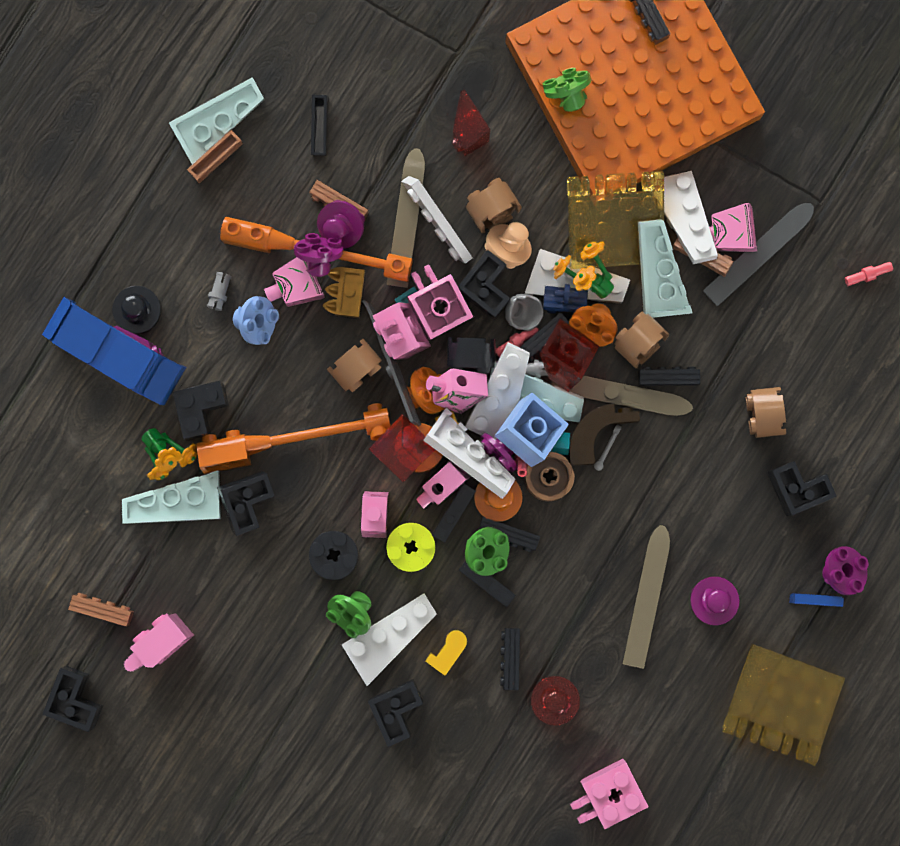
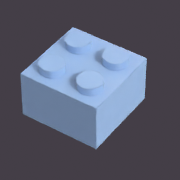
M531 393L518 402L495 437L530 467H533L545 460L569 424Z

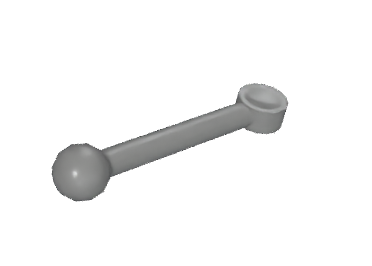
M616 425L599 461L594 464L596 470L600 471L603 469V462L619 434L621 426Z

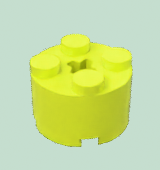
M405 523L395 528L389 535L386 546L387 555L397 568L408 572L419 571L425 568L433 559L435 541L430 531L424 526L417 523ZM414 540L418 550L408 554L406 552L407 548L404 545L406 542L411 543Z

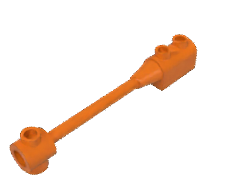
M230 217L224 218L221 227L220 238L223 243L270 253L271 249L293 250L295 244L299 242V240H295V238L277 231L273 227ZM343 250V255L339 258L344 261L384 269V277L405 282L409 280L413 263L412 258L390 253L387 260Z
M379 403L371 404L368 406V411L363 412V420L272 437L240 435L239 430L227 431L226 438L217 439L214 434H208L202 437V442L197 443L199 467L204 474L217 470L223 471L250 466V455L272 448V446L366 429L367 435H370L371 440H384L390 437L389 432L391 431L388 409H382V404Z

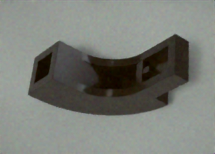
M608 404L596 408L587 414L577 424L570 438L568 460L571 466L595 464L594 441L598 432L608 425L639 422V411L633 412V408H620L618 413H615L614 404Z

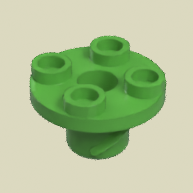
M576 68L564 70L562 76L543 82L545 96L552 99L560 98L561 103L559 107H563L568 112L582 108L587 99L583 89L592 81L590 73L588 71H576Z
M485 527L476 531L467 540L465 559L468 567L473 572L482 576H489L506 568L509 556L508 536L493 527Z
M355 591L350 597L335 595L328 602L326 617L344 629L349 637L357 638L358 635H364L370 629L371 620L367 611L371 608V600L363 592Z

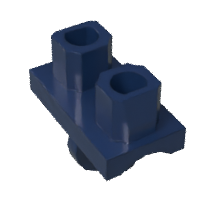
M565 284L564 287L545 286L543 310L555 314L559 311L570 312L573 315L578 308L587 306L588 290L582 289L578 291L576 288H570V284Z

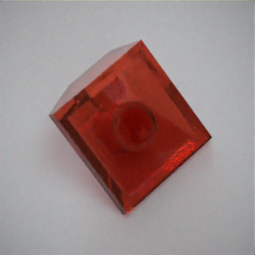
M463 90L460 92L453 127L454 139L451 142L457 152L462 151L464 156H467L489 142L490 128L467 92Z
M559 319L540 352L548 378L569 392L583 378L599 345L562 319Z
M403 414L369 448L403 483L436 449L423 441L426 436Z

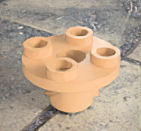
M512 222L509 225H495L486 236L485 249L503 261L507 268L512 269L522 265L529 259L532 252L531 244L528 240V229L519 222Z

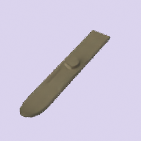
M413 149L405 160L402 180L410 176L418 179L423 185L425 172L424 156L420 149ZM401 182L391 254L412 258L420 206L411 199L407 193L408 190ZM387 278V285L408 288L409 280L405 282Z
M554 370L552 386L556 385L586 399L671 416L685 415L693 409L689 401L674 394Z
M659 525L653 531L647 545L622 663L644 669L670 547L669 532L663 525Z

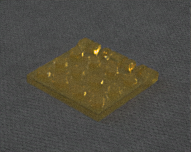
M654 171L651 173V177L649 172H643L641 177L643 191L637 192V179L634 173H628L627 176L628 192H626V177L624 173L607 174V194H604V178L602 175H596V194L590 195L588 176H581V182L578 176L567 178L570 269H582L588 266L598 268L594 258L581 259L580 253L591 242L605 243L604 250L598 253L605 267L640 264L638 222L664 220L663 171Z
M752 644L722 731L733 735L738 718L741 717L735 736L742 738L745 734L748 720L752 721L755 724L750 734V742L756 743L758 741L762 726H765L760 746L774 751H778L784 733L786 737L781 753L785 755L789 754L793 738L795 737L800 739L795 758L802 760L805 755L804 761L815 766L819 759L821 746L845 678Z

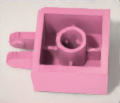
M428 264L424 266V271L432 284L424 288L419 274L416 272L411 273L412 279L419 291L408 296L407 299L426 336L431 340L471 319L473 315L451 274L438 281ZM440 301V304L442 302L445 304L446 307L443 309V314H439V311L435 312V302Z
M399 302L373 315L375 320L373 323L374 328L379 335L383 336L386 342L384 348L393 359H408L431 347L409 303Z
M167 613L165 615L162 614L152 623L154 628L142 631L133 639L135 644L130 647L133 653L124 661L125 670L134 672V670L139 669L143 665L153 668L155 665L162 664L190 640L194 634L176 613L171 615Z
M624 759L582 779L580 782L587 795L570 804L574 810L591 802L594 809L581 814L577 819L581 824L598 816L604 829L648 808ZM615 789L617 792L620 790L618 797L614 799L613 797L608 798L611 795L610 790Z

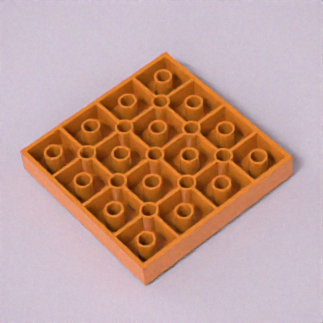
M570 0L506 34V45L594 206L760 120L764 115V108L704 0H653L670 32L668 39L656 45L653 41H650L648 37L649 32L642 26V19L640 15L635 13V6L629 0ZM576 68V71H588L592 81L583 89L587 95L584 106L576 111L568 112L563 107H559L561 103L560 98L552 99L545 96L543 82L562 76V72L566 69Z

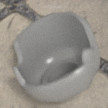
M516 294L506 305L505 318L510 326L519 330L531 331L540 324L543 318V306L536 297L528 294Z

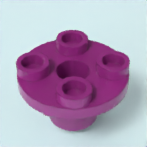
M335 200L327 204L320 211L317 218V228L322 238L341 239L343 248H349L362 237L365 218L352 204Z
M310 233L305 235V239L295 244L294 254L297 258L307 262L306 271L310 275L322 277L330 272V262L339 259L343 255L342 240L337 238L326 239L318 234Z
M487 433L480 436L481 444L484 446L485 453L488 456L492 454L507 471L514 472L517 469V464L511 457L515 454L500 440H495Z
M848 546L833 549L826 558L822 572L823 578L836 592L842 595H853L864 590L869 563L867 558L861 556L855 549Z
M707 577L698 582L692 589L690 604L693 613L699 620L710 625H721L730 621L737 613L739 595L734 585L728 580L721 577Z

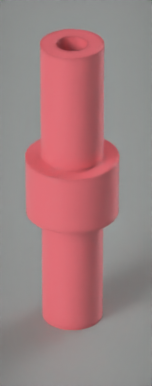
M887 262L876 267L869 266L863 268L861 272L845 277V283L847 286L862 281L869 282L875 280L876 276L893 271L892 263Z
M535 327L531 331L524 330L520 334L515 333L509 337V341L496 348L495 353L500 358L508 342L520 348L526 340L533 337L539 331L538 328Z
M515 455L514 461L517 464V474L520 477H525L528 464Z

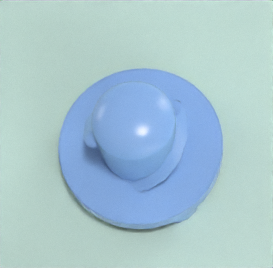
M254 296L249 298L242 307L239 306L234 312L233 324L240 330L246 342L255 345L267 344L274 331L275 323L279 319V313L267 298Z

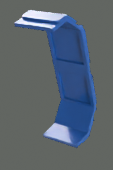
M63 297L42 334L61 349L159 405L166 404L187 368L156 353L76 305L75 301Z

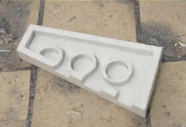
M692 171L646 181L645 186L655 198V203L663 211L671 229H674L679 242L692 263L697 264L717 259L718 254Z
M410 176L402 180L401 182L408 190V195L422 209V215L436 228L434 231L442 242L446 241L450 247L448 252L455 261L460 260L463 263L470 261L473 257L421 182Z
M540 249L525 294L544 296L545 286L564 287L565 284H570V288H576V285L573 284L574 278L565 272L557 279H554L555 271L553 268L555 263L560 258L565 259L566 257ZM570 259L567 268L577 274L582 268L586 269L589 265ZM595 268V274L599 273L602 275L601 270ZM610 273L613 276L610 281L614 284L612 292L607 297L601 299L588 289L587 300L622 303L630 279Z
M509 342L507 343L487 382L488 397L475 405L465 424L467 429L481 436L487 433L495 440L497 439L495 437L496 433L519 402L530 356L529 352Z
M446 407L423 441L503 499L513 485L515 478L495 457H489L485 453L484 446L479 440L475 442L466 433L468 429L461 422L457 424L450 417L452 412Z
M425 594L420 595L372 625L366 634L358 635L357 638H351L342 644L366 686L378 676L437 614Z

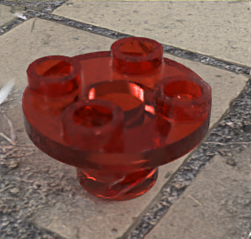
M560 676L543 678L534 687L531 695V706L535 715L542 722L549 725H562L569 722L576 715L580 705L579 693L574 684Z

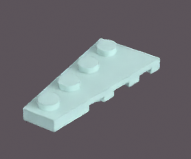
M252 77L169 122L192 165L262 103L264 97Z
M664 220L638 222L643 312L649 314L652 318L692 313L691 306L686 297L685 287L681 281L679 268L672 252L673 249Z
M525 375L519 401L533 393L563 420L580 422L584 397L556 385L547 384L539 378Z
M217 470L210 474L197 476L180 483H174L160 489L122 499L123 524L221 519L220 495L217 487L220 486L219 471Z

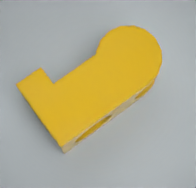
M459 630L450 631L446 636L445 645L437 656L430 653L425 662L443 675H446L466 647L467 639L465 634Z

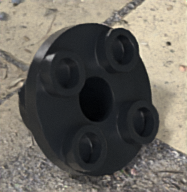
M131 286L122 290L115 298L112 308L113 317L119 327L133 334L147 333L160 319L161 303L150 289L143 286Z

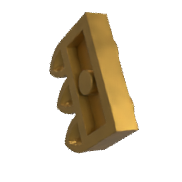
M345 267L331 269L328 276L339 283L327 286L325 291L337 299L325 302L323 307L336 316L359 318L365 270Z

